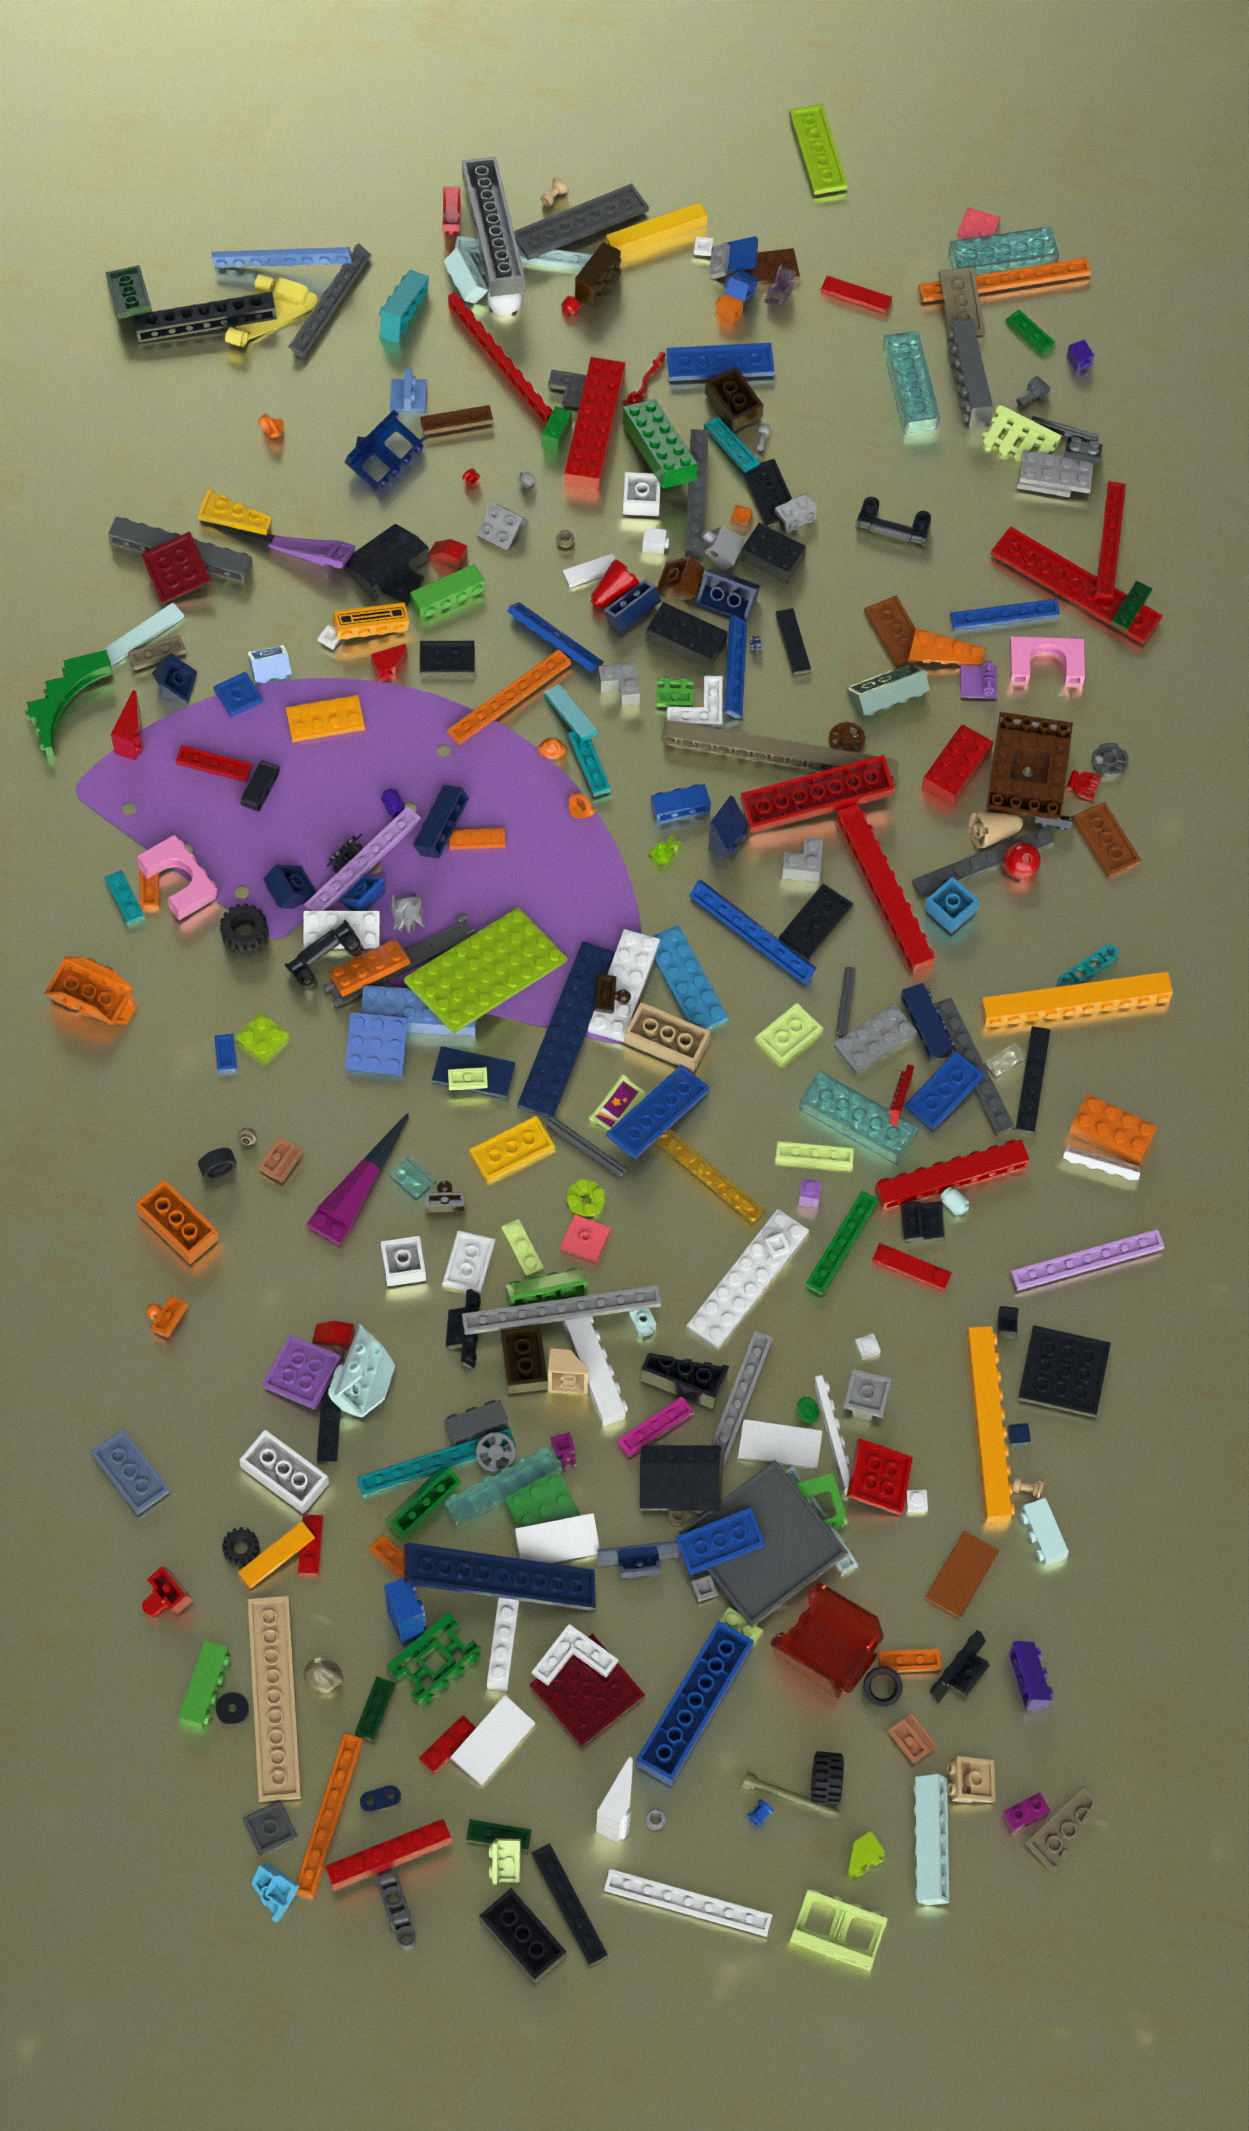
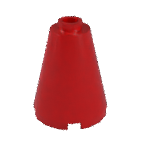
M615 559L611 562L590 595L592 599L590 602L597 609L599 607L602 609L607 607L639 584L636 576L633 573L630 574L626 570L627 567L619 560Z

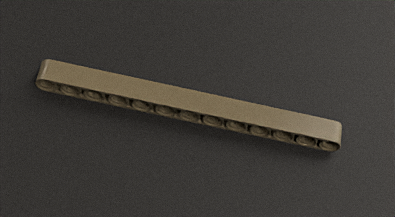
M666 721L664 723L661 741L668 745L817 771H825L877 757L676 721ZM885 758L892 782H895L899 764L894 759Z

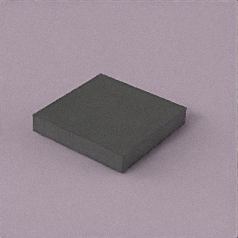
M281 1800L242 1818L260 1857L298 1839Z

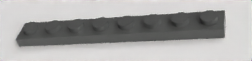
M359 243L351 251L352 263L342 264L288 347L300 358L306 355L372 255Z
M1044 827L915 878L912 884L919 897L922 898L937 891L951 877H954L960 883L1002 866L1004 852L1013 844L1027 842L1040 851L1053 846L1054 840L1047 827Z
M952 998L934 1003L938 1007L940 1020H943L946 1024L948 1037L951 1036L953 1039L954 1050L985 1074V1077L975 1086L974 1091L996 1136L1013 1130L1015 1126Z

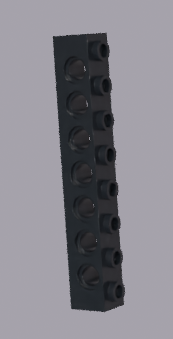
M272 292L158 310L134 316L138 343L277 319Z

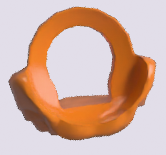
M265 413L258 420L259 425L268 437L275 438L281 436L284 430L282 419H271Z
M546 738L542 740L541 744L537 745V750L544 758L559 759L565 755L567 746L563 745L562 741L557 738Z
M578 792L570 794L568 808L572 818H589L596 812V808L592 809V805L585 795Z

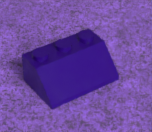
M1014 1641L1009 1651V1656L1025 1711L1050 1706L1054 1696L1052 1688L1047 1686L1046 1679H1048L1046 1668L1041 1666L1040 1660H1042L1040 1649L1036 1648L1035 1642Z

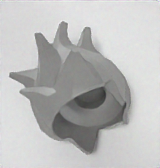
M413 892L412 897L400 898L395 901V896L392 895L390 908L395 919L394 930L401 929L402 932L405 926L407 932L410 933L411 926L415 930L416 922L425 927L422 922L423 903L416 892Z

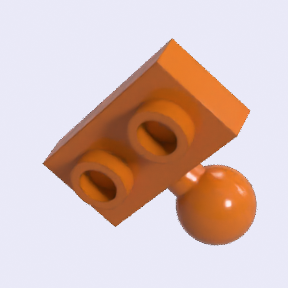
M170 1296L162 1309L157 1303L149 1304L146 1308V1314L149 1318L155 1319L150 1327L152 1332L169 1338L189 1306L187 1302Z

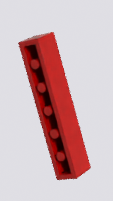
M443 1818L325 1865V1870L332 1889L335 1891L452 1844L451 1835Z

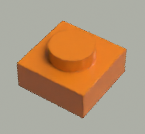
M735 505L731 523L748 527L753 509Z

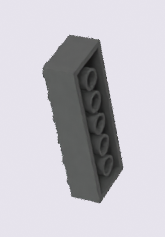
M973 319L952 321L951 328L948 329L949 339L946 342L947 349L951 350L950 362L954 364L953 375L958 381L956 383L957 392L961 394L960 406L964 407L963 419L964 422H967L968 429L987 427L990 425L993 404Z

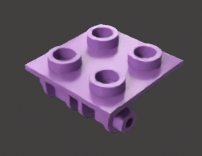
M990 660L985 661L983 666L960 665V697L997 699V666H994Z

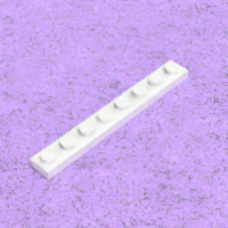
M612 1869L609 1870L604 1888L606 1892L767 1937L772 1919V1914Z

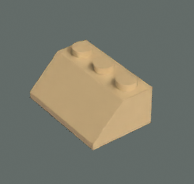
M560 1346L550 1348L548 1392L588 1394V1368L570 1349Z

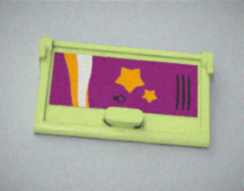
M621 1074L619 1080L588 1119L609 1131L624 1115L641 1102L648 1093L629 1081L628 1077Z

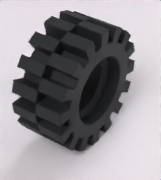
M239 1527V1530H236L234 1528L232 1533L229 1531L227 1537L224 1536V1543H222L223 1553L231 1565L234 1563L236 1567H239V1565L245 1567L247 1563H250L257 1557V1554L259 1555L260 1546L258 1538L253 1531L250 1532V1529L246 1528V1530H243V1527ZM239 1540H244L249 1544L248 1550L243 1554H238L233 1550L234 1544Z

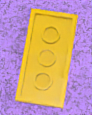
M536 1115L470 1148L469 1153L488 1183L554 1150L555 1145Z

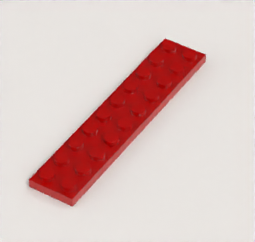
M1011 526L991 550L990 555L1142 645L1162 620L1163 615L1143 605L1127 632L1111 625L1112 619L1127 597V594L1114 587L1112 601L1094 598L1097 579L1095 575Z

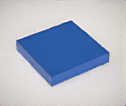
M756 236L726 242L730 246L727 274L756 268L758 238Z
M246 671L213 686L216 695L230 718L263 703L261 695Z

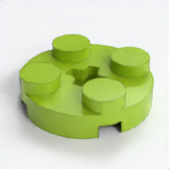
M580 1179L567 1191L566 1201L568 1209L573 1215L576 1214L584 1218L595 1217L604 1208L605 1192L596 1182ZM589 1196L591 1201L583 1203L581 1197Z

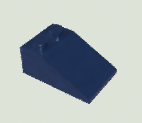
M732 795L728 797L710 822L708 849L726 860L730 855L736 853L740 841L743 842L748 836V823Z

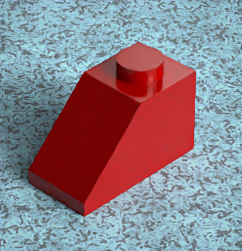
M453 539L436 541L429 551V558L459 571L467 559V545Z
M406 644L371 654V664L378 681L389 680L397 675L407 657Z
M335 1320L318 1323L315 1327L312 1344L328 1347L336 1345L344 1350H350L355 1334L354 1324Z

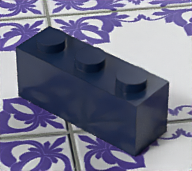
M644 579L607 607L604 612L609 626L621 633L658 605L661 600L656 586Z

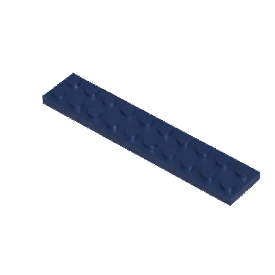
M582 941L518 1101L517 1108L547 1118L550 1116L555 1117L587 1036L588 1027L594 1013L596 975L598 973L608 974L615 955L614 951Z
M409 1542L404 1545V1584L590 1611L596 1608L595 1570Z

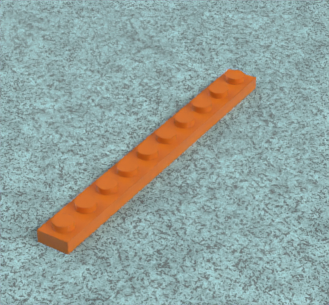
M1087 257L980 274L975 275L978 293L1090 276L1091 269ZM940 281L919 284L918 289L922 303L943 299Z

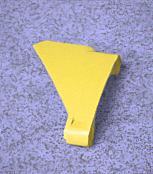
M259 274L255 281L254 295L272 292L277 319L236 326V328L229 327L225 341L239 347H244L248 340L274 330L313 310L318 302L317 295L309 292L308 288L302 284L285 278H278L276 280L275 278Z

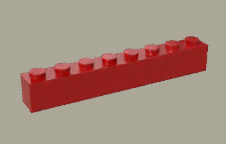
M1022 1139L1018 1141L1010 1140L1005 1145H993L985 1151H974L965 1157L957 1156L952 1158L951 1161L945 1163L942 1161L937 1162L928 1168L920 1167L908 1174L906 1172L900 1173L895 1178H883L876 1183L875 1193L879 1199L882 1211L901 1206L902 1203L914 1202L941 1194L949 1187L958 1189L1027 1168L1030 1159Z

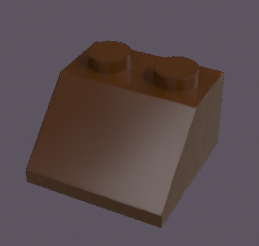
M692 556L665 563L657 586L658 594L681 601L694 598L702 580L705 567Z

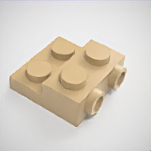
M956 1756L948 1762L946 1772L950 1775V1783L947 1786V1794L951 1795V1801L965 1803L973 1801L993 1803L996 1801L994 1760Z

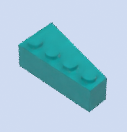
M409 270L406 275H403L399 286L396 285L392 296L389 295L385 306H382L379 311V316H381L380 338L399 344L401 340L400 333H405L409 318H413L416 306L419 307L428 290L429 276L413 270Z

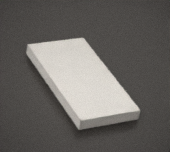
M743 1419L738 1459L769 1464L776 1460L782 1466H794L796 1468L817 1471L822 1431Z
M594 1513L514 1528L519 1559L555 1563L595 1555L597 1550L600 1549Z
M504 1695L450 1759L481 1786L534 1726L535 1722Z

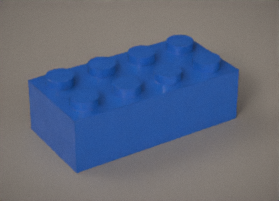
M404 1578L384 1585L386 1610L401 1645L405 1646L414 1642L427 1628L425 1625V1608L421 1600L417 1601L416 1587L404 1584Z

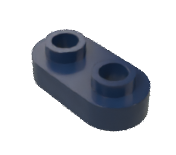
M393 1785L365 1792L360 1798L361 1809L365 1813L373 1814L396 1807L401 1801V1792ZM390 1792L394 1794V1797L391 1799L387 1798V1794ZM372 1798L374 1800V1803L367 1804L366 1801Z

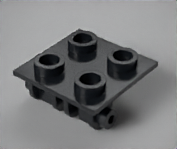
M362 834L357 837L353 835L341 846L342 848L329 858L331 862L327 867L332 864L334 866L332 868L333 871L338 873L363 849L361 844L355 843Z

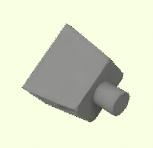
M719 527L713 531L706 528L701 534V537L707 541L704 552L722 570L734 566L745 539L743 536L725 527Z

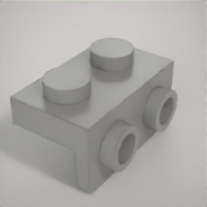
M806 493L775 508L776 515L784 523L786 533L817 519V507Z

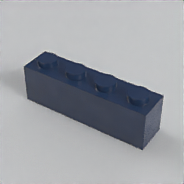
M443 785L438 793L437 799L413 844L420 856L440 858L469 800L462 787Z
M924 983L903 989L901 1000L914 1028L918 1031L917 1035L929 1061L933 1062L950 1056L954 1042L951 1036L948 1037L946 1033L945 1022L941 1021L938 1016L939 1010L937 1005H933L931 1001L932 995L930 990L925 988Z

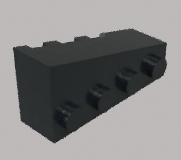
M648 1353L642 1365L639 1380L713 1409L727 1378L729 1366H716L709 1362L698 1363L692 1362L691 1359L679 1360L674 1359L672 1356Z

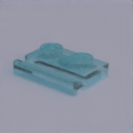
M409 1155L389 1172V1177L415 1201L422 1197L433 1184H436V1179Z

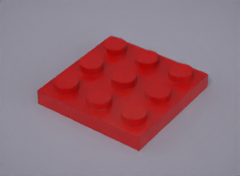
M861 1438L858 1439L846 1497L897 1515L903 1514L913 1457Z

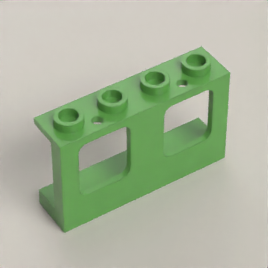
M834 1473L795 1484L807 1501L811 1496L824 1492L831 1493L837 1514L833 1518L823 1520L829 1529H840L845 1526L844 1524L848 1523Z

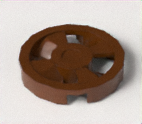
M839 723L830 731L829 746L832 749L841 750L838 747L842 746L844 751L860 753L865 744L864 731L854 723ZM851 727L857 730L856 734L853 735L850 732ZM854 741L860 743L856 749L852 746Z

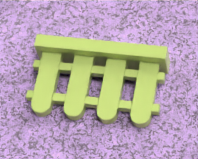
M1000 404L996 409V418L993 417L991 420L993 425L988 433L984 431L982 435L985 447L990 448L996 443L1000 445L999 453L1005 456L1010 451L1014 452L1016 463H1021L1023 450L1031 451L1034 445L1040 447L1037 452L1054 453L1055 449L1059 448L1062 438L1061 435ZM1003 429L1008 430L1009 432L1004 440L998 438ZM1020 436L1024 440L1020 447L1017 448L1014 444Z

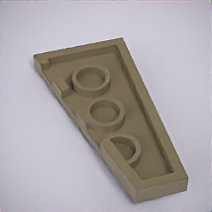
M1084 1786L1024 1842L1052 1875L1056 1872L1060 1862L1064 1859L1068 1849L1077 1838L1079 1831L1098 1803Z

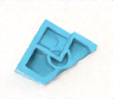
M270 1863L259 1865L251 1883L255 1891L260 1894L264 1906L268 1905L274 1916L271 1918L274 1922H278L300 1886V1884Z

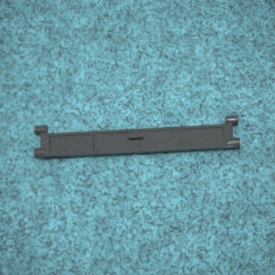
M463 914L456 918L459 924L404 951L410 960V965L366 986H380L450 950L477 932L474 928L469 930L465 923L468 921L466 914ZM332 982L323 986L326 993L331 991L336 998L332 1001L335 1007L341 1006L363 994L362 987L342 997Z

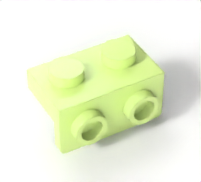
M496 1838L493 1845L489 1847V1857L493 1858V1866L489 1867V1878L493 1879V1885H497L498 1882L520 1883L521 1839Z

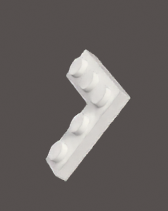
M704 676V707H667V721L722 728L723 676Z
M568 1624L534 1668L532 1674L549 1686L574 1654L607 1678L619 1660Z

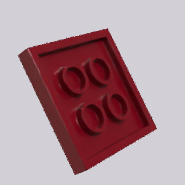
M190 531L141 554L162 604H166L213 582Z

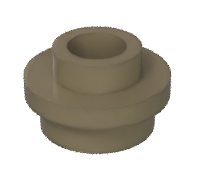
M562 530L557 535V544L564 548L572 546L574 535L568 530Z
M242 1128L238 1132L237 1139L244 1145H252L257 1139L256 1132L252 1128Z

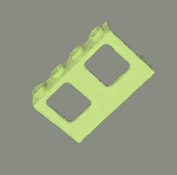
M807 1890L790 1942L870 1971L888 1918H885L884 1914L878 1911H872V1913L866 1911L859 1904L853 1903L849 1905L844 1903L842 1898L825 1896L824 1892L820 1890ZM814 1902L831 1907L836 1911L828 1935L816 1933L805 1927L811 1905ZM853 1917L867 1920L876 1926L867 1950L857 1948L845 1942V1937Z

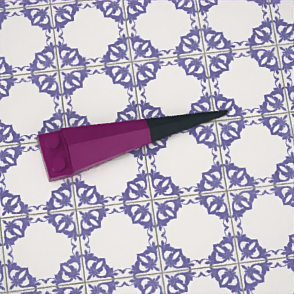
M408 1113L317 1207L316 1212L307 1222V1228L336 1245H341L351 1231L385 1160L409 1116Z

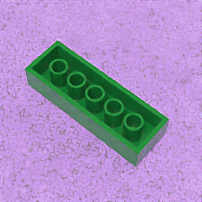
M656 399L623 407V425L663 489L696 481L697 463Z

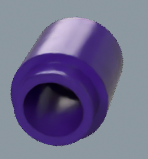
M388 789L383 792L381 800L388 814L394 818L397 817L405 809L402 798L397 790Z

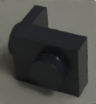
M999 1307L997 1336L1017 1338L1019 1308Z

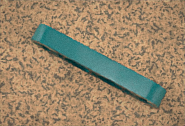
M1113 945L1102 947L1058 978L1056 986L1061 987L1062 982L1067 983L1068 981H1070L1069 985L1085 983L1116 961L1118 949ZM1106 952H1108V953H1111V952H1112V953H1113L1112 957H1111L1110 955H1108L1107 957H1105V956H1106ZM1093 960L1098 961L1100 966L1093 968L1090 962ZM1081 970L1085 973V976L1079 978L1075 975V972Z

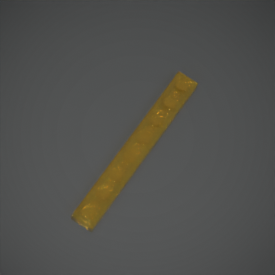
M670 1129L654 1142L655 1145L752 1226L766 1213V1210Z

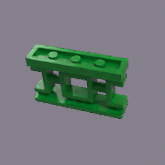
M449 1612L386 1665L387 1671L397 1681L406 1675L417 1687L411 1692V1697L416 1700L419 1706L423 1703H429L434 1698L433 1694L438 1690H444L454 1676L456 1678L459 1677L469 1663L474 1664L481 1657V1647L476 1645L474 1640L465 1646L454 1633L460 1629V1625ZM446 1631V1635L452 1641L443 1647L437 1638ZM458 1647L466 1656L456 1663V1660L450 1653ZM437 1648L448 1662L434 1673L423 1659ZM415 1658L416 1663L421 1668L413 1674L405 1665ZM425 1674L434 1681L426 1690L419 1681Z

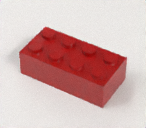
M961 724L923 777L922 789L953 806L990 755L993 741Z

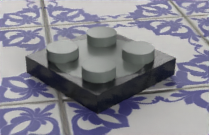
M1078 437L1068 438L1064 457L1098 464L1103 444L1093 440L1089 442L1083 441Z

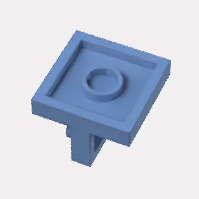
M405 369V379H391L390 412L426 413L427 380L416 379V376H412V369Z

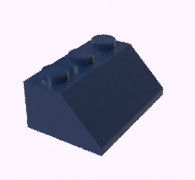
M710 567L705 572L695 605L727 617L735 615L747 622L756 603L761 585Z

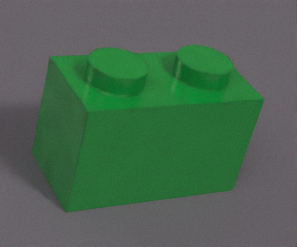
M555 406L542 432V446L555 451L559 450L572 425V412Z

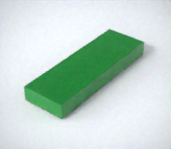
M1018 309L1006 318V323L1042 355L1055 345V341L1021 310Z

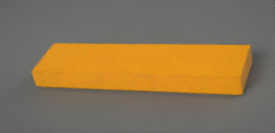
M301 1521L238 1571V1573L249 1588L252 1589L315 1539V1537Z

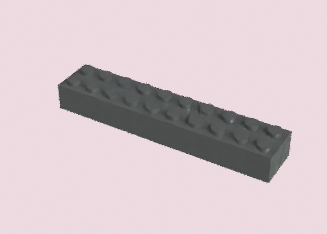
M496 157L462 161V177L490 297L525 293V276Z

